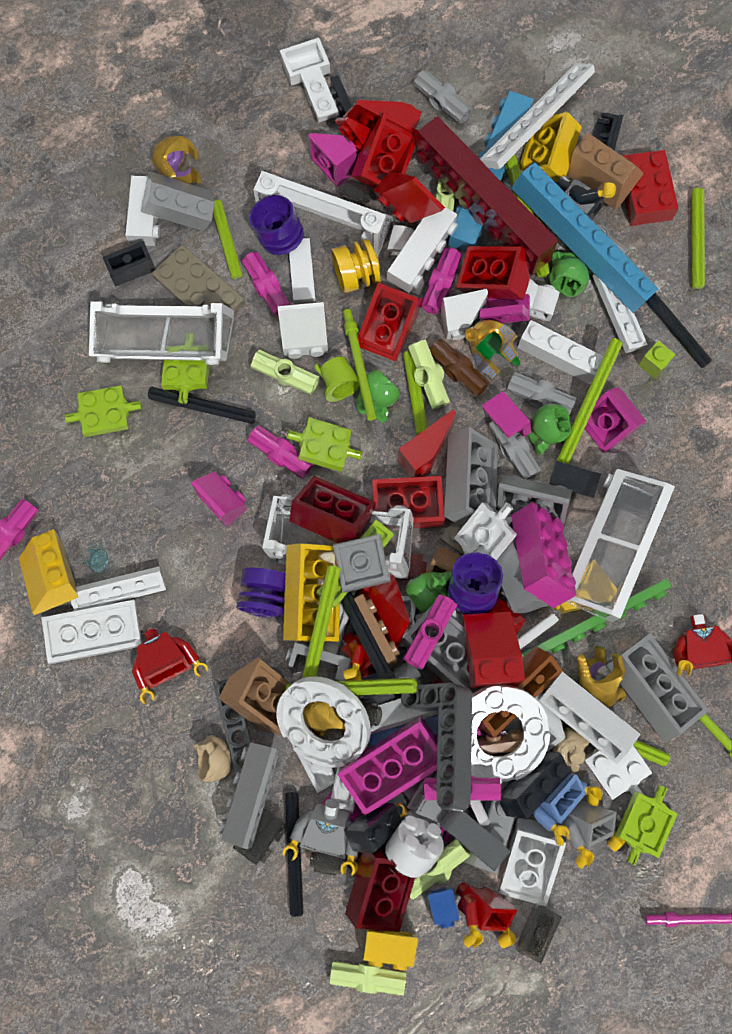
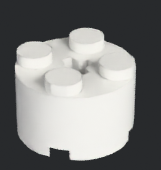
M407 816L386 844L387 858L389 861L392 859L397 865L395 868L400 873L413 878L421 877L422 874L427 873L443 852L444 843L440 835V827L414 816Z

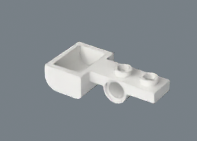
M316 38L280 50L282 66L290 86L303 83L308 103L312 106L318 123L337 117V107L323 76L330 73V63L320 39Z

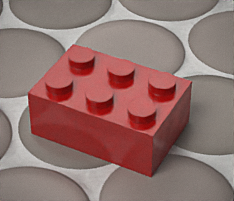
M659 150L623 155L624 158L635 164L644 173L625 198L630 226L673 220L679 207L666 151Z
M441 476L372 480V498L376 502L373 511L388 513L389 509L394 508V506H405L412 512L414 518L413 529L443 527L445 520ZM385 526L389 530L402 529V527Z

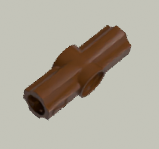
M442 338L431 346L430 352L433 359L444 368L446 375L454 382L459 381L475 397L479 396L489 385L490 382L473 367L470 359L463 353L458 354Z

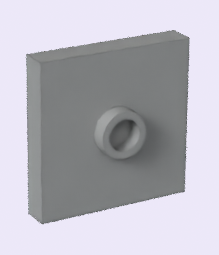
M380 534L333 545L337 566L341 568L339 578L343 593L391 582Z

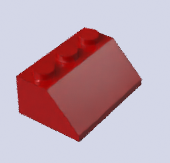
M468 246L456 288L463 293L487 289L488 299L524 300L530 280L524 248Z

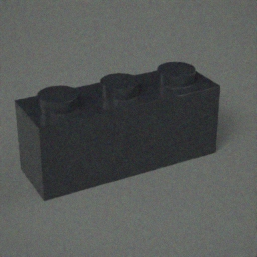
M546 752L540 764L531 773L517 781L515 779L511 780L503 788L499 803L506 816L527 820L571 772L561 753Z

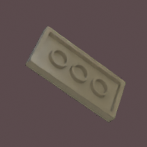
M183 244L151 273L156 281L185 306L203 307V305H208L211 307V303H222L234 310L235 313L245 303V299ZM200 319L211 330L217 331V319Z

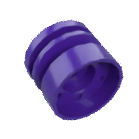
M271 195L264 197L254 205L249 215L250 224L266 252L272 255H284L295 250L303 240L304 229L293 204L288 198L282 195Z
M473 552L459 557L454 563L447 592L448 598L457 604L455 610L463 615L490 612L496 604L502 585L503 572L501 566L494 558L484 553Z
M244 568L240 584L250 589V591L238 594V597L245 601L237 602L236 609L256 617H284V608L279 606L285 605V599L277 595L285 593L286 573L264 568Z

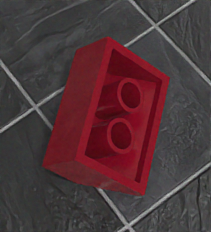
M313 476L292 500L289 522L338 544L362 537L376 502Z
M380 847L374 853L362 852L345 915L356 929L400 932L415 878L408 877L395 868L397 866L392 859L389 861L387 858L386 847Z

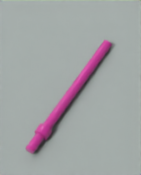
M664 912L662 915H645V924L665 925V927H677V925L732 924V913L676 914L675 912Z

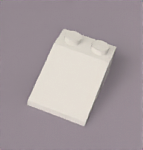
M324 302L278 306L284 357L297 359L302 355L318 357L328 353Z
M517 818L499 894L547 906L565 849L566 837L561 836L564 840V845L559 846L555 843L552 830H546L538 821Z

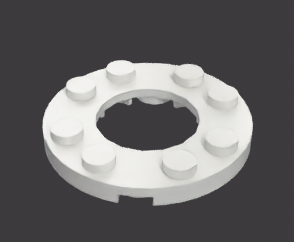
M323 677L302 678L291 684L278 702L277 722L281 734L284 738L287 736L289 741L295 746L293 750L297 754L314 764L324 767L345 766L348 762L356 760L369 742L371 728L368 714L356 695L341 683ZM321 701L328 703L330 707L334 706L338 715L345 721L344 726L346 730L344 736L338 740L327 741L316 737L308 730L303 718V711L308 703Z
M493 685L473 693L471 775L475 778H500V783L514 779L517 781L527 776L540 764L549 746L548 718L543 707L528 692L511 685ZM509 711L521 720L523 726V738L519 746L512 753L505 756H492L485 753L479 747L476 739L477 729L481 720L492 712Z

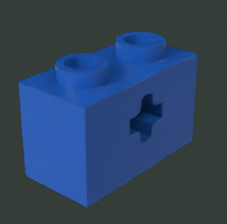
M446 886L426 891L434 925H439L441 929L455 926L454 921L460 919L452 888Z

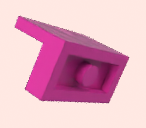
M525 294L524 300L488 299L487 308L480 309V318L482 320L490 319L502 324L530 321V296Z
M504 391L482 405V409L508 438L518 432L523 437L531 433L530 420Z

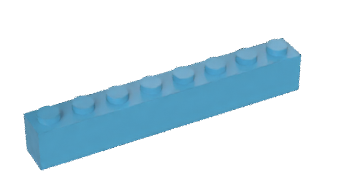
M509 91L507 98H502L499 106L501 113L499 116L496 115L491 128L494 130L492 134L488 133L484 146L487 147L485 152H480L479 159L532 107L534 99ZM505 164L500 169L489 168L502 182L507 171ZM458 206L456 210V223L458 226L452 236H447L450 237L448 246L466 252L468 246L477 245L484 226L476 222L473 214L468 209L466 210L462 206Z
M535 162L520 174L511 187L513 191L632 313L639 309L658 290L657 286Z

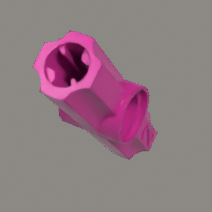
M445 248L437 268H434L428 284L429 288L421 306L427 313L439 314L443 298H446V295L452 289L456 276L455 273L462 258V254L456 249Z
M251 252L246 255L242 260V264L250 275L255 290L261 298H264L273 315L277 316L278 306L290 305L280 289L277 277L272 270L269 271L258 252Z
M259 425L250 433L247 440L248 443L266 454V457L279 467H285L301 479L307 477L314 464L299 460V452L295 450L291 443L281 437H275Z
M23 498L8 517L0 520V560L10 547L16 546L22 540L26 527L39 512L37 508Z
M438 595L403 658L408 664L421 670L424 668L457 607L453 600L446 596ZM425 627H433L436 631V637H428L425 633Z
M425 778V801H437V778ZM471 778V801H501L500 778Z

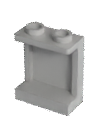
M295 643L294 648L289 647L286 662L290 671L296 672L299 660L306 661L309 646ZM322 651L319 665L336 669L335 681H346L344 670L350 669L351 659Z

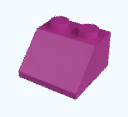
M317 133L308 135L310 159L336 187L340 186L351 177L357 161L356 146L353 142L347 141L342 135Z
M617 387L608 390L597 400L585 429L603 453H606L632 435L647 421L622 389Z
M214 471L191 483L197 496L226 527L247 510L244 503L246 499L238 490L235 493L229 487L231 485L230 481L223 474L219 476Z

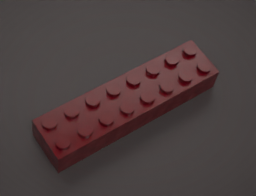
M436 116L418 130L415 155L421 164H425L430 169L432 176L439 179L444 184L446 190L459 199L460 205L473 214L476 222L488 230L492 239L498 240L503 247L524 248L528 271L531 276L552 259L558 240L439 116Z

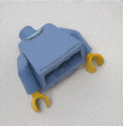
M569 774L532 814L546 830L554 832L555 843L559 846L564 845V840L561 836H565L570 840V833L566 826H557L556 824L562 823L585 795H588V804L594 807L598 806L599 800H602L601 789L596 786L588 788L587 783L580 780L577 774Z

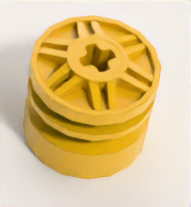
M368 238L361 240L362 250L357 241L353 242V253L351 254L346 245L331 249L334 269L344 294L358 290V279L360 278L366 287L370 286V278L374 284L381 283L378 257Z

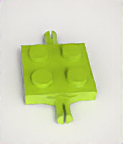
M190 333V335H185L184 346L166 347L165 351L170 354L177 352H211L209 345L194 346L195 336ZM164 360L161 386L163 390L179 391L178 402L183 404L184 401L186 404L189 391L207 389L209 365L205 364V361Z
M120 385L77 393L78 412L64 414L66 423L80 421L84 437L129 429V411L142 410V404L140 400L127 403L123 387Z
M311 417L308 418L302 433L289 429L286 438L299 442V460L342 472L347 457L361 460L363 451L350 448L349 440L352 430Z
M658 785L653 798L634 791L615 836L627 842L632 848L626 862L636 866L641 852L648 853L656 858L660 857L678 813L670 810L663 803L668 790L664 786Z

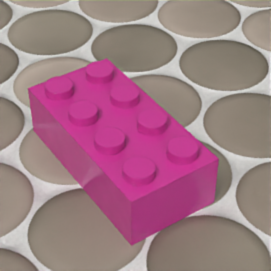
M531 502L511 515L513 530L517 534L515 541L523 586L526 591L552 608H556L577 595L575 589L576 581L571 570L572 562L567 551L568 543L563 532L564 525L559 518L553 517L545 508Z
M422 715L362 752L356 760L354 759L345 766L340 767L337 775L363 814L367 815L437 770L438 739Z

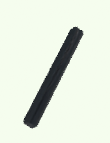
M655 292L646 303L701 368L709 365L712 361L710 356Z
M150 387L147 397L150 400L253 424L256 419V412L189 395L188 402L185 404L183 401L182 404L178 402L179 393L156 387Z
M349 591L341 600V604L379 679H396L351 591Z
M287 792L285 794L287 845L291 843L292 839H290L296 821L299 819V795L297 792ZM300 842L297 845L298 855L294 860H292L295 854L294 850L287 849L290 916L292 917L303 915Z

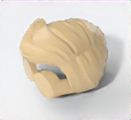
M572 727L563 728L564 740L553 747V752L562 754L570 772H577L580 768L579 764H582L585 760L584 750L590 742Z
M210 735L205 740L193 745L198 755V774L201 781L213 782L229 774L232 760L230 750L222 738Z

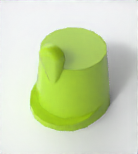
M346 357L332 358L322 366L319 363L315 364L314 368L324 379L327 388L325 391L327 401L337 402L343 400L360 388L358 377Z

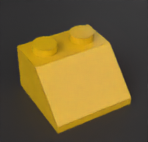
M367 930L364 961H368L369 966L383 967V963L393 964V969L407 970L408 966H414L418 937L416 933L403 931Z

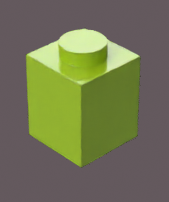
M658 340L646 353L638 366L656 379L670 364L676 354Z

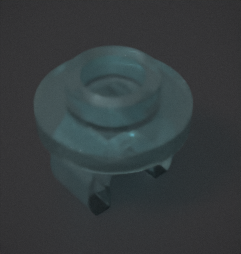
M89 549L88 552L91 553L89 561L83 560V564L90 567L92 571L101 572L108 564L107 552L102 549Z

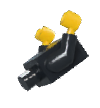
M562 176L557 182V185L591 220H593L602 206L606 204L603 197L612 198L616 191L614 183H604L603 190H598V188H589L577 178L571 182Z

